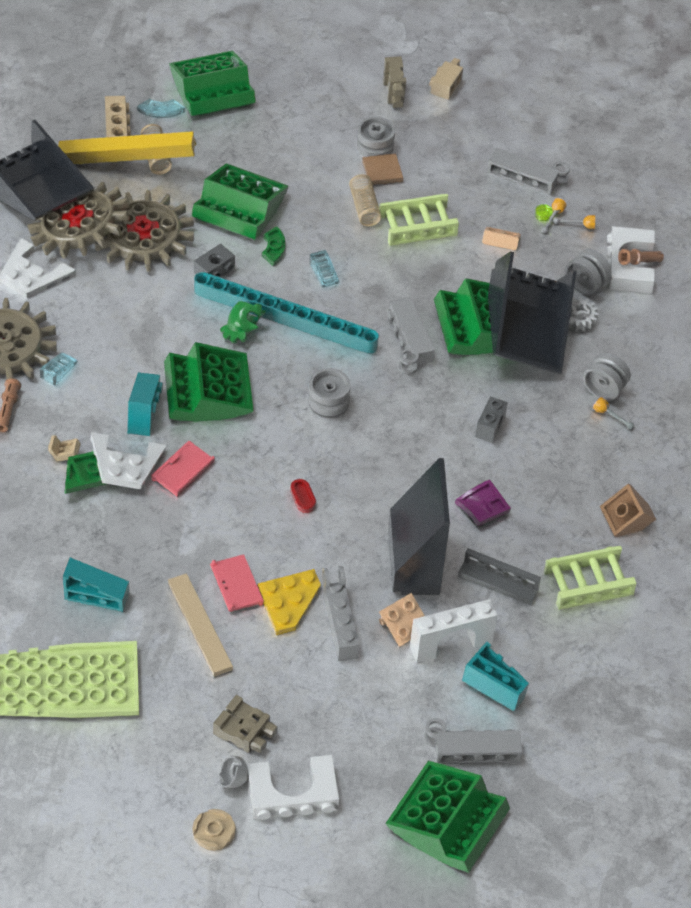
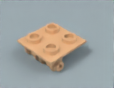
M412 593L379 611L381 615L379 623L382 626L386 625L400 647L411 640L413 619L425 615Z

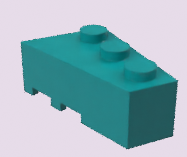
M138 372L128 401L127 434L150 436L157 403H159L160 394L163 391V382H160V375Z
M69 557L63 573L64 600L123 612L129 596V581Z
M486 641L466 664L462 681L515 711L525 699L529 682L513 666L509 667L503 661L504 657L500 653L496 654L490 648L491 644Z

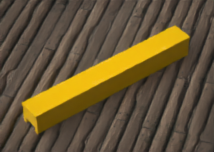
M191 131L59 141L58 146L73 164L192 157L195 156L194 148L197 143L194 132Z

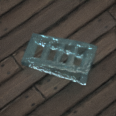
M322 250L311 253L309 264L322 288L339 284L338 276L327 251Z
M62 352L40 369V378L56 386L78 361Z

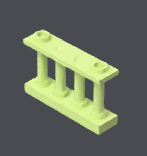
M448 194L380 203L381 218L387 217L391 226L388 232L389 245L456 236L459 226L458 219H449L445 210L447 208ZM438 210L442 220L432 222L428 211ZM421 212L425 223L415 224L412 213ZM404 215L408 226L398 227L394 216Z
M610 546L605 549L559 558L553 557L546 560L544 574L554 573L560 588L556 601L558 609L634 595L637 584L634 577L625 578L618 563L622 547ZM610 562L617 580L607 582L599 564ZM591 566L598 584L587 585L580 568ZM573 570L580 588L568 589L562 571Z

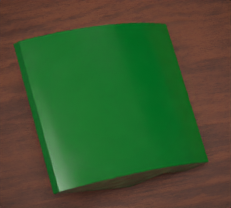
M233 50L169 63L177 90L191 116L256 103L255 90L249 84L248 66Z
M226 163L205 178L201 198L193 204L191 216L255 240L264 231L277 212L289 185Z
M465 278L456 293L439 290L433 299L448 353L458 355L493 353L488 304L490 283Z
M195 342L187 356L169 352L164 360L169 419L190 422L217 421L253 412L247 353Z
M428 760L385 824L394 833L420 851L444 864L469 873L510 810V806L506 797L487 791L482 775Z

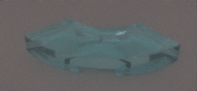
M149 98L137 106V111L154 118H170L184 113L185 107L174 99L158 102Z

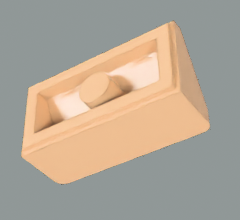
M486 227L482 243L516 250L521 234Z

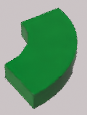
M277 226L263 234L267 247L262 252V257L272 266L279 263L285 253V237Z

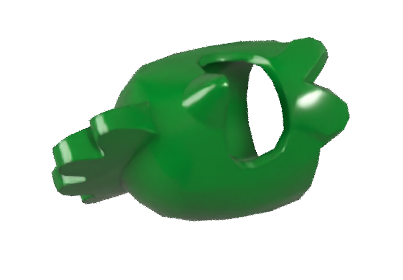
M238 301L229 313L227 324L220 328L223 338L230 340L233 344L239 340L241 342L246 341L253 330L259 328L256 324L266 312L262 309V305L259 303L252 305L247 302ZM254 312L257 316L250 315L249 313Z

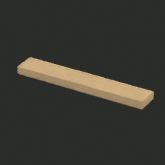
M187 573L168 579V585L213 676L232 671L233 665Z

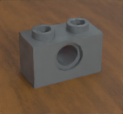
M222 244L217 245L194 260V274L205 272L221 277L235 268V255Z
M490 396L477 422L476 438L491 443L494 442L506 417L508 402Z

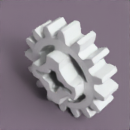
M573 297L568 329L574 327L575 331L578 328L585 331V327L591 329L592 325H596L599 313H597L598 307H594L595 303H588L589 299L584 301L582 297H579V299Z

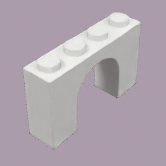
M612 226L611 233L607 235V244H610L607 247V256L610 259H607L612 272L611 279L608 281L609 290L652 294L654 269L622 265L618 260V254L622 249H628L629 251L638 249L641 252L653 251L655 230Z
M488 599L413 619L410 649L416 663L436 658L437 646L441 639L460 629H467L466 632L474 648L483 646L486 641L493 643L497 613L491 600Z
M332 755L311 757L310 772L312 786L306 793L299 796H286L274 788L271 782L269 762L247 764V779L253 819L266 820L270 817H289L297 814L310 815L316 812L330 813L338 810L339 795Z

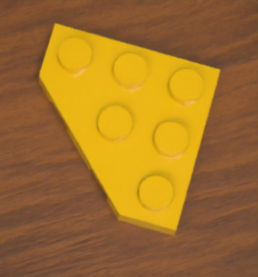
M315 569L257 583L276 636L295 631L299 626L301 618L312 604L313 598L318 594L321 584Z

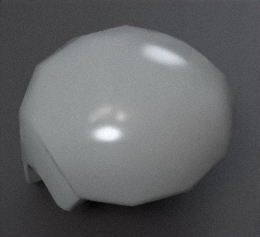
M230 756L225 759L221 772L218 774L223 780L220 786L235 789L244 784L248 777V768L244 759L239 756Z

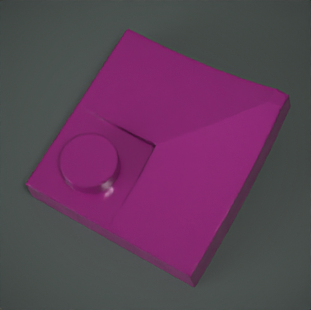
M490 479L475 486L455 500V504L463 509L477 526L503 516L511 510V507Z

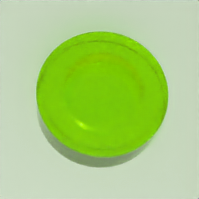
M545 204L538 205L535 209V217L540 221H548L553 213L552 208Z

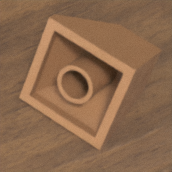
M629 483L600 506L616 537L642 531L656 520L649 504Z

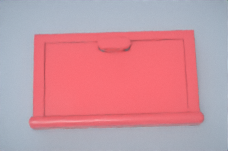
M188 441L151 475L152 480L160 483L175 496H179L215 462V457L209 456L191 441Z
M244 554L217 562L216 560L212 561L210 566L229 612L258 604L260 606L263 605V598Z

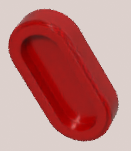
M304 479L294 480L291 483L290 492L297 509L303 513L314 511L316 499L309 483Z

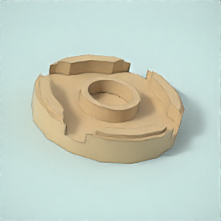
M210 809L208 812H202L196 817L192 832L194 840L199 846L206 850L216 851L224 849L231 844L235 838L236 826L229 813L219 809Z

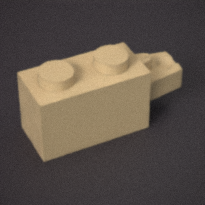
M454 58L451 63L445 61L441 67H438L435 77L432 76L429 82L431 94L449 100L462 80L463 67L460 66L459 59Z

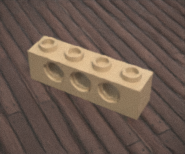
M105 96L106 137L131 136L130 126H127L130 125V114H126L129 113V103H126L125 96Z

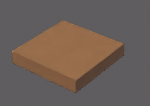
M396 154L362 157L365 173L370 177L372 185L403 182V175Z

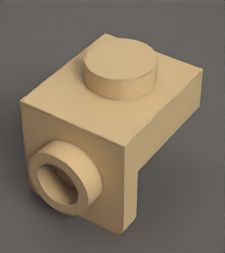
M54 435L51 436L48 451L57 462L68 460L70 456L78 455L81 443L78 439L60 441Z

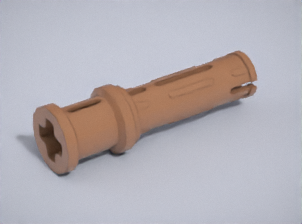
M622 249L618 254V260L622 265H628L629 263L638 265L640 262L660 263L664 259V254L661 251L641 252L638 249H632L631 251Z
M7 379L4 384L5 391L1 395L3 403L0 410V432L8 431L13 406L18 401L17 394L22 384L17 379Z

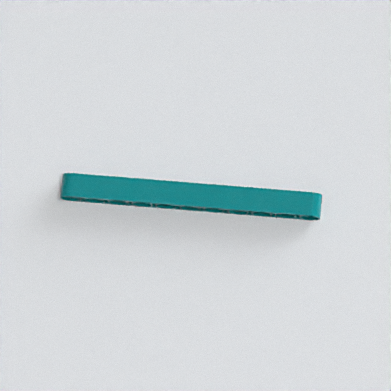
M199 272L194 276V292L203 298L233 307L238 301L247 302L252 305L259 303L262 305V309L266 311L262 318L364 353L372 354L378 349L379 335L373 329L205 272Z

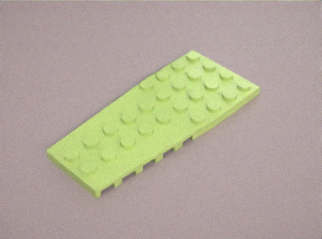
M137 641L73 643L49 646V649L38 650V647L29 648L27 652L17 653V650H8L9 654H0V716L84 718L139 715Z

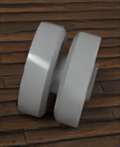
M369 117L362 120L358 126V152L364 157L392 154L395 139L393 123L382 117Z
M585 249L576 258L571 260L565 268L566 274L572 270L577 272L574 289L584 295H592L611 279L612 274L607 259L593 249Z
M601 353L583 373L582 379L585 387L592 395L597 398L603 397L606 401L614 400L630 381L631 373L627 364L620 357L611 353Z
M333 368L322 369L314 373L309 382L308 398L312 410L319 415L327 417L342 414L350 403L351 384L348 376L342 371Z

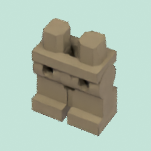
M401 56L385 57L383 85H388L387 103L392 104L393 108L403 107L405 100L406 77H404Z
M237 694L226 706V711L223 710L213 723V734L226 742L231 741L247 753L251 750L262 753L267 745V741L261 737L265 735L272 739L278 731V727L270 722L269 714L262 712L258 708L251 707L243 702V698Z

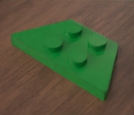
M94 451L68 457L65 494L106 485V483H102Z

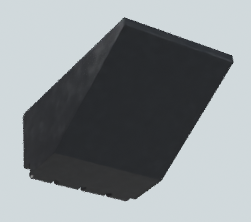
M35 119L32 120L31 126L32 144L21 149V152L18 150L6 156L7 160L5 158L0 159V200L33 220H37L95 190L93 185Z
M510 251L496 261L495 268L491 271L488 304L493 355L562 374L577 272L572 270L557 281L549 278L543 279L542 276L528 273L526 276V271L512 268L514 252Z
M438 458L390 508L388 536L392 591H400V595H409L410 593L412 595H439L441 592L450 527L444 458Z

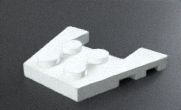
M21 238L0 273V282L28 298L47 289L48 285L58 284L62 282L63 278L68 276L71 278L76 273L75 269L63 262L49 273L29 261L26 257L34 251V245Z
M92 432L90 440L93 443L94 455H96L98 461L97 466L102 483L141 489L150 476L152 469L157 465L159 458L163 455L166 447L164 444L149 442L146 456L107 450L109 435Z

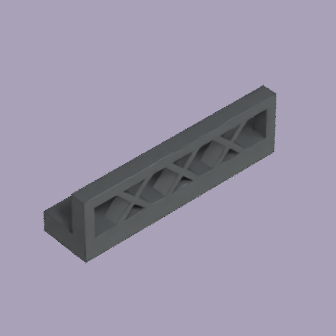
M469 548L465 552L464 562L458 572V577L528 605H532L539 591L541 581L540 576ZM470 557L477 559L478 562L470 559ZM526 579L535 582V584L528 582Z

